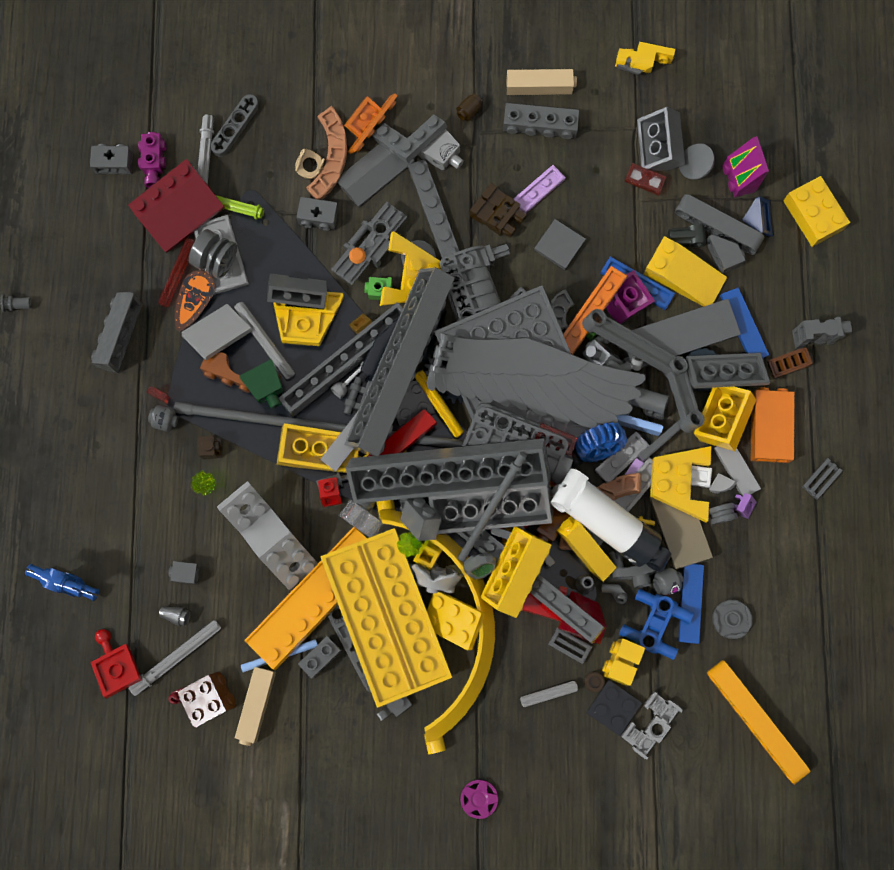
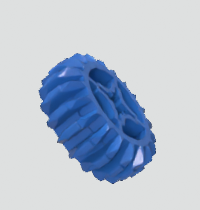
M611 422L586 430L584 434H581L576 439L574 444L580 459L591 463L616 455L617 452L626 446L627 437L621 425Z

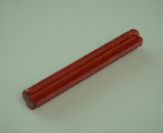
M187 238L158 300V304L163 307L169 306L187 266L190 251L195 242L193 239Z

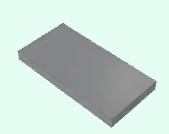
M228 215L211 219L194 232L197 239L202 231L209 229L219 234L220 240L227 238L229 241L237 244ZM238 246L234 262L226 275L221 279L211 275L215 283L213 295L249 285Z

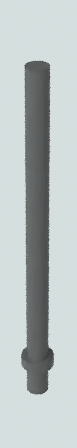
M520 452L516 460L511 462L510 470L460 552L459 560L465 561L517 472L522 470V464L527 457L526 454Z

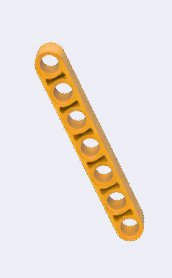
M722 660L707 672L709 678L786 777L795 785L809 774L810 770L728 664Z

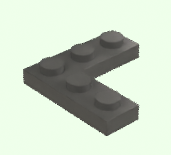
M433 114L408 138L385 123L372 134V137L383 147L406 163H409L447 128V124Z

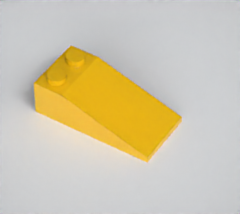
M665 236L643 274L703 307L713 304L727 279L725 275L685 247Z
M284 423L281 431L277 465L333 471L320 459L341 432ZM353 449L334 472L347 473L346 467L351 458L358 457V451Z

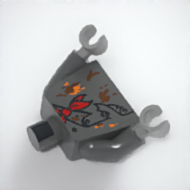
M597 336L585 346L583 356L590 362L625 371H631V369L639 371L642 367L643 360L639 361V358L633 356L631 363H625L604 344H608L610 341L602 336Z

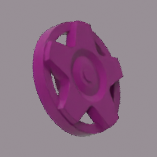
M473 780L461 792V806L465 813L472 818H486L497 807L498 794L496 789L485 780ZM479 783L476 789L470 787L473 784ZM487 786L492 789L494 794L487 792ZM464 795L468 798L466 805H464ZM494 803L492 809L489 811L488 805ZM477 810L480 815H474L471 812Z

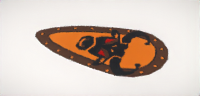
M193 271L183 280L175 308V326L178 331L187 328L198 318L214 294V279L206 271Z

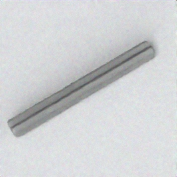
M243 302L237 303L234 307L235 311L251 327V333L270 359L273 360L286 380L291 379L295 372Z

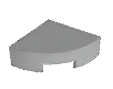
M718 473L709 490L712 493L725 492L734 488L737 483Z

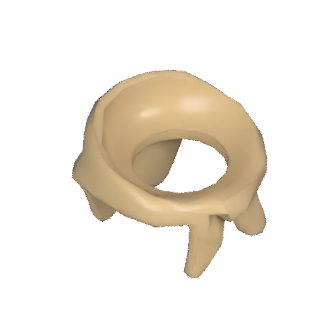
M302 149L295 163V171L304 178H315L323 170L325 159H321L317 153L311 150ZM307 158L314 159L317 162V169L313 172L306 171L303 168V161Z

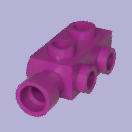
M156 132L141 134V141L138 142L139 152H141L138 166L146 174L144 185L147 188H150L160 180L158 174H163V168H166V158L163 157V151L167 149L166 141L162 139L160 133Z

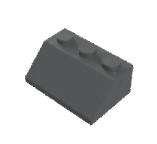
M665 107L637 119L642 171L672 170L685 165L680 112Z

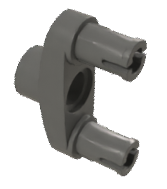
M614 551L609 553L610 560L617 567L612 572L613 579H632L634 588L651 585L649 575L655 574L657 571L649 568L646 564L641 567L633 566L626 568L618 551L616 553Z

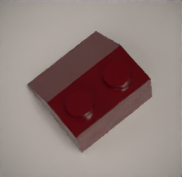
M571 591L569 599L605 628L593 642L601 644L607 625L600 604ZM561 619L558 629L587 640Z

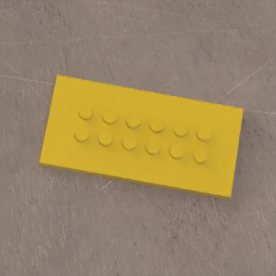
M395 528L320 556L377 708L452 678Z

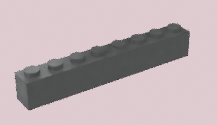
M398 302L279 397L280 402L292 417L297 415L366 359L375 339L400 316L403 308Z

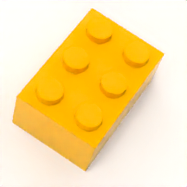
M821 176L789 192L783 200L812 247L840 233L850 224V221Z
M737 387L712 388L702 412L705 420L704 424L694 431V435L701 442L735 452L756 403V398L751 391Z

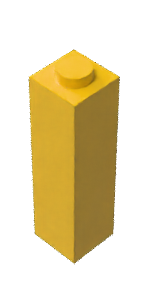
M571 516L557 529V532L591 573L600 580L604 581L617 568L583 525Z

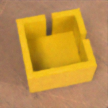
M623 638L613 642L609 651L612 653L611 658L605 661L602 669L605 672L604 677L625 686H631L637 668L633 667L634 663L639 665L645 648Z

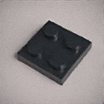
M607 680L586 713L618 736H621L642 703L610 680Z

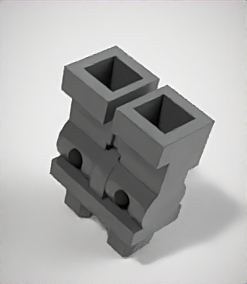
M841 317L829 319L823 323H820L819 319L803 321L792 330L795 349L803 348L809 342H815L820 345L826 342L827 345L834 344L837 340L845 338L846 334H850L852 327L850 321L841 322Z

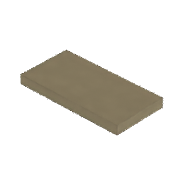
M649 496L665 544L672 554L670 558L675 570L713 558L699 519Z

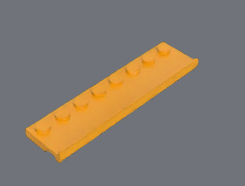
M353 527L329 553L367 538ZM322 560L245 639V642L273 670H276L338 605Z

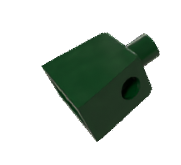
M272 359L239 376L259 404L267 401L271 409L281 405L277 395L283 393L284 390Z

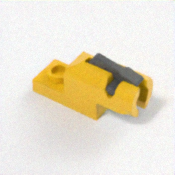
M639 42L637 51L619 48L615 67L636 75H640L642 72L651 73L654 61H658L660 64H671L675 49Z

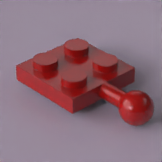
M107 629L98 630L95 634V640L102 645L105 655L90 663L102 695L107 699L141 681L142 678L129 645L124 644L112 650L109 642L111 640V633Z

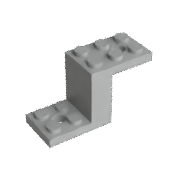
M248 481L217 506L219 511L241 533L259 559L288 590L305 578L318 564ZM248 504L245 510L240 511L243 505ZM297 562L294 567L289 568L292 563Z

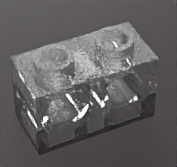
M352 500L347 503L339 515L368 537L375 536L383 525L380 520L356 503L354 504Z

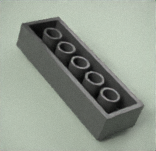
M550 481L547 486L507 489L483 530L552 523L554 510L551 505ZM497 490L429 496L430 507L441 518L437 534L473 531Z

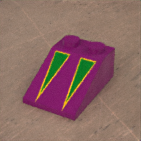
M757 136L729 155L723 164V172L728 176V187L730 192H733L734 198L756 192L769 172Z

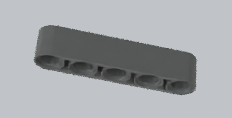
M684 195L675 210L679 217L694 225H704L705 231L738 244L739 248L748 254L755 255L764 240V235L759 231L691 195Z

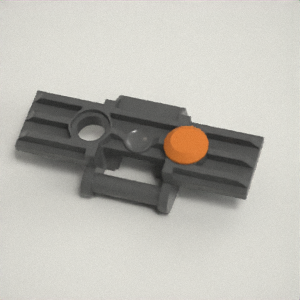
M386 202L371 221L363 220L359 230L348 243L343 245L347 251L331 270L350 285H353L371 262L378 268L381 265L380 259L385 252H391L388 250L391 232H396L407 216ZM378 225H384L386 231L378 233L376 228ZM367 230L371 232L358 248L354 247Z

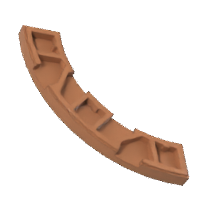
M332 106L317 116L328 137L329 146L326 164L317 178L306 187L314 199L323 200L335 187L342 175L347 158L345 130L339 115Z
M632 473L619 476L615 480L606 484L603 483L597 488L614 501L627 495L641 493L642 475L640 473ZM561 536L559 548L561 550H572Z

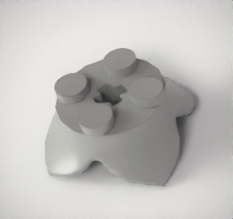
M418 563L412 565L417 579L416 585L427 587L426 591L430 593H438V590L454 593L455 586L463 577L457 565L441 568L435 563L431 570Z

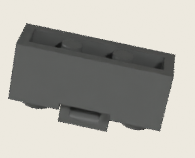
M270 273L267 302L324 309L327 295L325 280L293 278Z

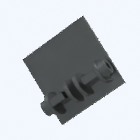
M417 380L410 382L407 388L408 394L401 402L400 413L396 417L399 426L408 423L423 409L429 414L435 413L431 401Z

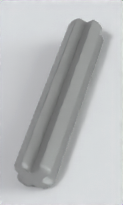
M571 681L522 696L520 701L523 707H527L578 691V686L575 681Z

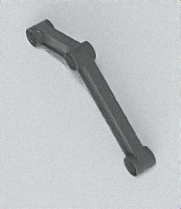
M594 309L583 319L582 325L587 332H595L664 373L669 380L680 416L679 426L684 432L690 433L704 424V416L698 409L686 371L688 364L683 357H676L610 319L600 309Z

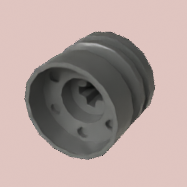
M205 229L199 234L191 248L189 263L200 270L206 269L209 275L221 279L226 275L234 262L237 244L229 241L227 238L220 240L219 234Z

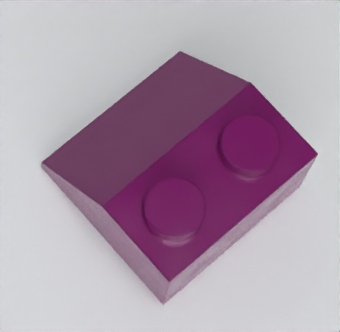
M634 270L626 274L627 279L606 307L613 319L619 324L629 320L655 301Z

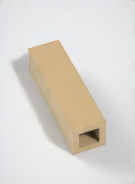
M573 69L507 70V95L572 94L573 87L577 86V77L573 76Z
M254 667L235 734V739H239L240 744L250 746L251 743H256L258 740L276 674L275 671Z

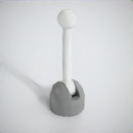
M364 361L361 362V366L344 383L337 382L330 388L338 398L342 399L347 393L346 385L361 371Z

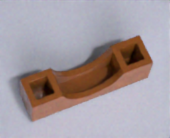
M219 352L208 360L203 359L200 369L205 377L213 380L216 377L228 386L235 384L239 386L240 390L247 393L250 392L241 381L240 375L231 370L227 354Z

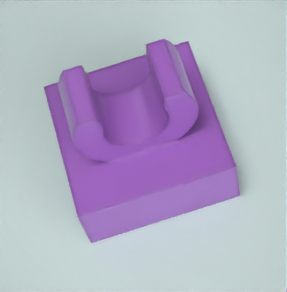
M744 493L743 497L736 495L735 497L737 500H740V503L735 505L734 510L742 517L749 519L756 504L755 499L747 493Z

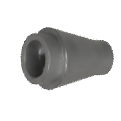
M162 606L159 616L181 627L188 624L191 612L182 607Z

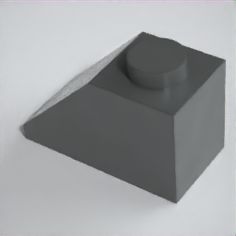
M710 235L707 238L706 245L720 273L724 274L739 268L746 261L745 253L739 248L738 244L715 235Z

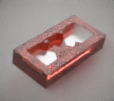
M632 163L624 182L659 196L666 176Z

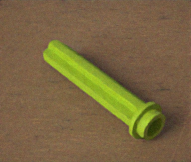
M217 196L226 210L253 216L254 219H261L263 217L264 208L261 205L255 206Z

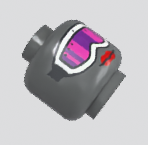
M670 567L664 569L663 572L655 574L652 581L653 586L658 594L661 593L663 596H668L681 590L683 576L679 571Z

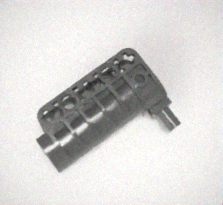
M490 244L474 246L446 255L441 259V270L453 276L454 281L457 280V282H453V286L457 287H453L447 295L456 321L469 317L466 316L467 314L471 316L501 303L490 274V266L495 265L496 259L510 255L507 244L491 249Z
M488 403L478 405L462 447L533 440L538 439L535 437L537 432L545 433L543 438L545 439L550 469L549 481L561 484L573 462L572 455L566 453L568 443L564 433ZM484 410H487L488 415L486 414L485 417H482L481 415ZM493 413H495L494 421L490 420L493 417ZM505 417L508 419V422L500 424L498 419ZM525 425V429L518 431V427ZM559 439L562 440V443H558V445H554V441H555V442H558Z

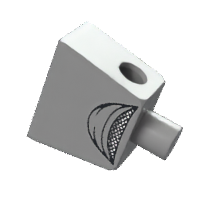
M446 129L418 154V157L425 159L426 162L441 170H445L449 164L459 169L464 162L458 156L460 153L459 143Z

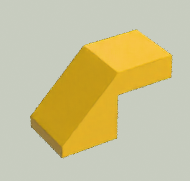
M425 540L413 561L431 570L437 562L442 549L430 540Z

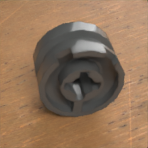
M734 503L710 508L711 524L715 525L737 519L738 515L734 512Z

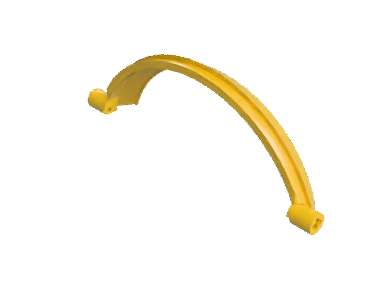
M394 500L376 501L382 524H389L409 530L400 520L402 512L396 511ZM446 533L437 534L436 540L430 541L441 548L460 569L472 591L477 609L484 612L485 616L479 630L478 652L474 667L466 685L454 703L440 717L424 727L428 754L446 750L443 735L465 716L476 701L488 676L495 644L493 607L480 598L486 586L483 578L473 579L466 574L464 561L458 559L463 548Z

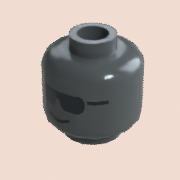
M157 405L155 408H151L148 422L151 423V427L154 429L169 432L172 427L177 426L178 416H176L174 408Z

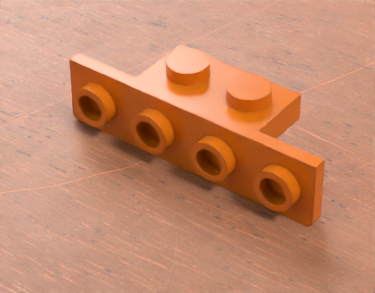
M396 93L390 95L381 108L368 96L365 97L344 125L358 137L347 151L349 154L355 151L358 153L362 149L365 138H369L374 133V126L377 123L380 124L386 117L384 113L387 109L391 110L396 104L395 99L398 96Z

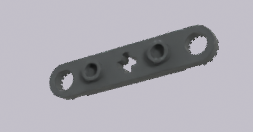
M337 605L330 612L328 618L364 687L371 693L359 658L355 651L351 652L353 643L343 616L341 619H334L332 616L334 610L340 609L339 605Z

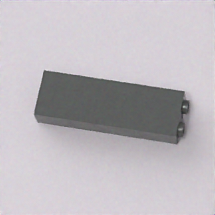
M729 299L631 330L676 357L735 338L741 334ZM618 346L620 351L623 350L625 356L623 361L631 363L634 355ZM643 361L641 369L651 365Z

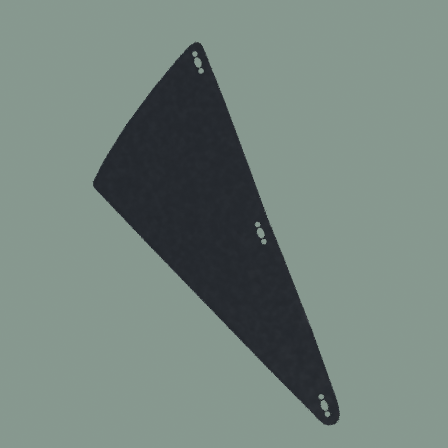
M248 190L239 201L247 204L252 201L255 206L261 205L264 208V218L254 219L253 216L233 212L230 222L249 285L213 295L202 313L187 328L226 304L235 311V305L243 302L295 372L291 379L286 380L276 367L278 374L282 378L281 384L284 390L283 393L277 395L279 398L357 335L350 328L349 324L363 312L262 196L255 190ZM264 219L269 220V224L267 226L262 224V221ZM270 273L293 278L325 280L327 292L344 293V299L320 346L282 343L273 302H267ZM287 304V305H286V306H288V307H300V308L322 309V308H314V307H306V306H298V305H290V304ZM251 332L220 351L227 354L231 370L238 375H242L270 360L268 354ZM183 338L172 374L167 407L174 408L175 402H182L198 406L347 425L358 411L352 409L351 415L343 413L345 400L349 398L351 392V383H354L355 378L359 377L363 379L361 386L366 388L367 382L372 381L373 376L360 371L346 385L347 393L342 399L338 398L329 388L297 415L292 417L282 403L280 406L271 409L267 401L259 404L251 392H244L235 384L228 386L222 383L219 378L215 377L213 380L205 377L200 369L204 358ZM361 363L337 382L344 383L361 366ZM358 393L355 400L356 403H361L363 394ZM433 406L435 413L430 415L437 422V425L425 435L464 440L467 431L460 424L464 432L460 436L454 437ZM176 413L177 416L277 464L282 426ZM395 418L392 424V431H398L405 424L399 426L397 418ZM414 443L407 449V452L435 450V448L445 449L446 447ZM358 451V456L363 457L367 455ZM279 465L315 483L317 480L337 475V472ZM339 472L340 476H343V475H346V474H347V473ZM343 481V487L341 485L338 486L340 494L353 501L349 481ZM425 497V502L430 506L429 497ZM400 499L394 500L396 511L402 512L400 509ZM375 503L373 511L378 513L377 503ZM541 524L530 525L526 530L534 535ZM485 529L486 532L504 545L502 537L492 535L490 529ZM457 532L446 533L462 548L465 546L467 541ZM557 536L551 544L549 555L556 562L551 567L543 562L539 575L558 590L560 586L568 588L566 597L569 598L571 591L576 592L577 589H571L566 584V577L571 576L577 580L579 576L589 574L569 550H561L559 548L560 539ZM473 546L468 556L482 553ZM565 569L567 575L565 577L560 576V570ZM584 580V585L589 586L590 582ZM596 587L591 593L583 594V596L595 601L597 596Z

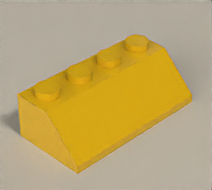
M514 527L480 598L496 610L517 618L523 608L527 595L532 590L536 577L541 571V566L549 554L551 544L519 527Z

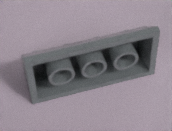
M117 292L115 298H112L110 313L104 320L105 327L98 336L97 349L93 351L91 356L92 364L95 367L118 374L143 305L134 293Z

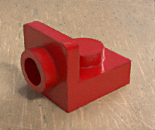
M337 478L319 480V494L323 507L342 504Z

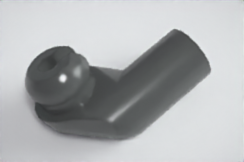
M601 584V593L612 594L619 604L626 603L627 593L619 584Z

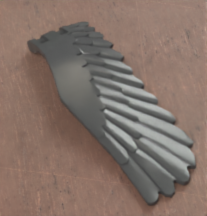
M440 333L439 338L441 340L439 346L436 345L433 355L435 358L434 363L430 365L426 384L427 388L431 391L436 387L442 393L449 391L456 396L463 394L470 400H473L476 396L482 402L491 404L494 400L505 407L513 405L520 410H527L529 408L539 416L550 414L559 422L568 424L572 420L580 426L592 428L596 427L597 423H618L617 415L630 413L632 406L628 403V400L641 396L640 390L635 387L645 381V375L599 365L529 338L469 339ZM448 341L454 342L452 349L446 348ZM442 360L447 361L446 368L441 367Z

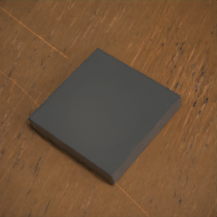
M554 219L535 246L534 251L565 270L586 239Z

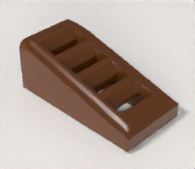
M806 347L767 361L774 379L809 368L813 364ZM792 357H794V360H795L796 365H797V366H795V367H794V364H793L792 359H791ZM783 360H786L789 369H786V366H785ZM776 362H779L781 372L778 371Z

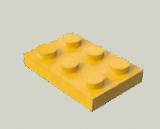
M438 590V593H433L427 613L435 634L466 650H472L485 613Z

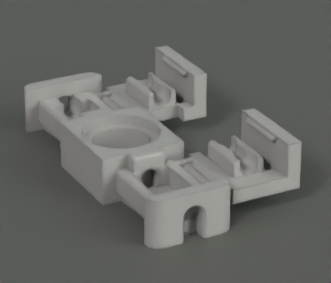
M654 691L643 706L646 709H652L654 711L653 714H657L658 717L655 716L644 731L637 730L635 728L636 725L631 722L621 735L623 739L633 746L632 749L644 759H648L646 755L656 742L660 743L670 730L669 723L677 712L682 713V709L671 700H664ZM654 724L662 726L663 731L660 735L653 734L652 727Z

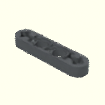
M248 94L241 99L211 142V149L215 156L223 157L229 152L258 110L259 104L254 95ZM253 101V104H254V105H253V106H252V105H249L248 108H247V104H246V103H247V102H248V103H251V102ZM237 115L245 116L242 122L235 121ZM228 129L235 131L231 137L225 136V132ZM222 145L223 149H218L217 151L216 146Z

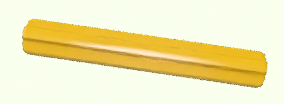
M423 370L417 372L415 379L454 437L460 436L464 430L436 388L433 391L429 390L426 384L427 375Z

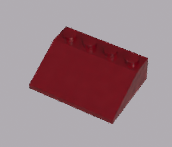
M187 159L128 204L139 221L166 253L225 208L197 169Z

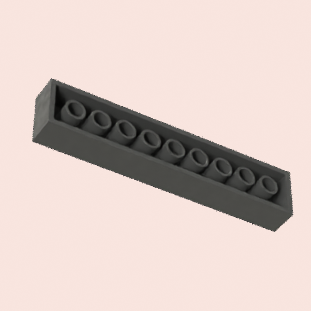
M436 267L419 270L344 445L373 456H379L385 448L384 442L393 429V421L400 413L401 402L408 394L407 388L415 378L416 367L423 359L422 353L431 340L430 335L438 324L439 313L444 309L446 305L445 299L453 288V276Z
M544 438L351 458L346 467L354 504L498 490L511 468V462L516 460L520 452L526 454L527 457L522 464V470L517 472L508 489L547 486L550 480V469Z

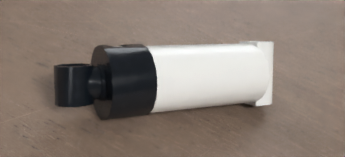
M570 469L563 482L553 487L551 490L553 497L551 505L561 513L566 512L635 566L641 567L646 564L657 572H663L672 554L668 549L660 546L662 539L660 534L643 521L638 520L588 482L589 478L576 469Z

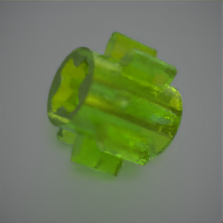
M202 470L192 477L191 487L195 493H202L205 496L215 489L213 487L215 479L212 474H205Z
M411 532L401 534V540L397 542L399 552L405 554L406 557L419 554L418 548L422 547L421 541H418Z

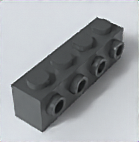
M506 103L503 131L510 134L525 133L529 136L538 134L545 137L576 138L579 110Z

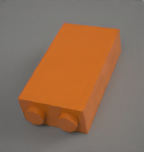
M765 387L757 388L752 393L756 398V403L751 412V461L790 463L794 460V392H788V389L784 388L776 389V391H769V388Z

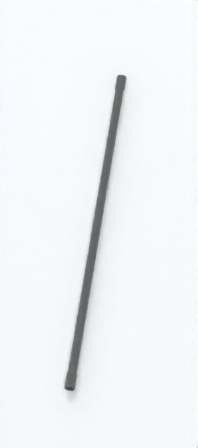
M175 402L174 405L176 413L186 415H201L283 426L285 423L335 432H342L347 426L336 423L198 406L182 402ZM391 431L386 440L397 431ZM424 435L415 444L455 448L462 447L464 440Z

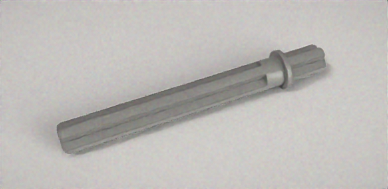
M208 114L203 116L202 128L199 131L201 133L198 162V172L207 184L212 135H214V118Z
M215 620L210 622L145 674L142 673V680L130 686V692L136 696L148 686L151 687L154 681L221 629L218 622Z

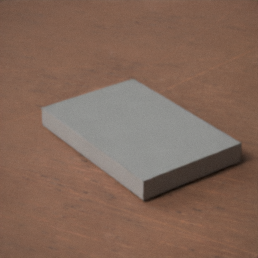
M226 304L182 331V337L205 360H208L250 333L251 327Z

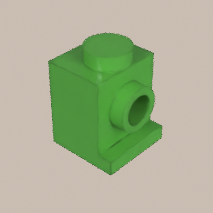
M369 277V282H365V293H368V298L370 300H381L383 287L392 288V278ZM375 286H381V288L375 289Z

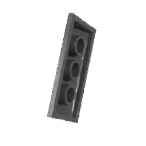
M379 144L346 170L339 178L337 184L360 207L407 169L408 164L414 163V159L406 163Z
M761 353L686 356L688 364L687 374L694 389L770 384Z

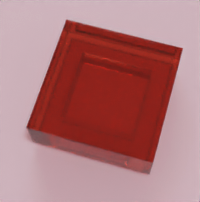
M152 386L147 390L151 397L168 404L170 397L166 393Z

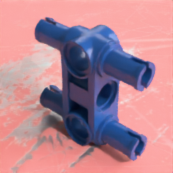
M29 564L27 568L34 572L25 571L26 576L39 580L43 585L42 587L57 593H64L79 598L83 596L92 601H95L97 596L91 593L99 595V589L86 585L82 578L67 572L64 573L53 568L42 569L33 564Z
M639 588L635 600L651 606L650 615L643 630L638 631L623 624L619 635L644 647V651L652 654L659 653L674 661L679 649L662 642L661 638L670 618L675 617L690 624L694 612L678 606L679 604L667 596L660 594L655 596ZM662 601H666L670 604V609L662 611L659 608V604ZM651 637L654 640V645L646 647L643 644L644 638Z

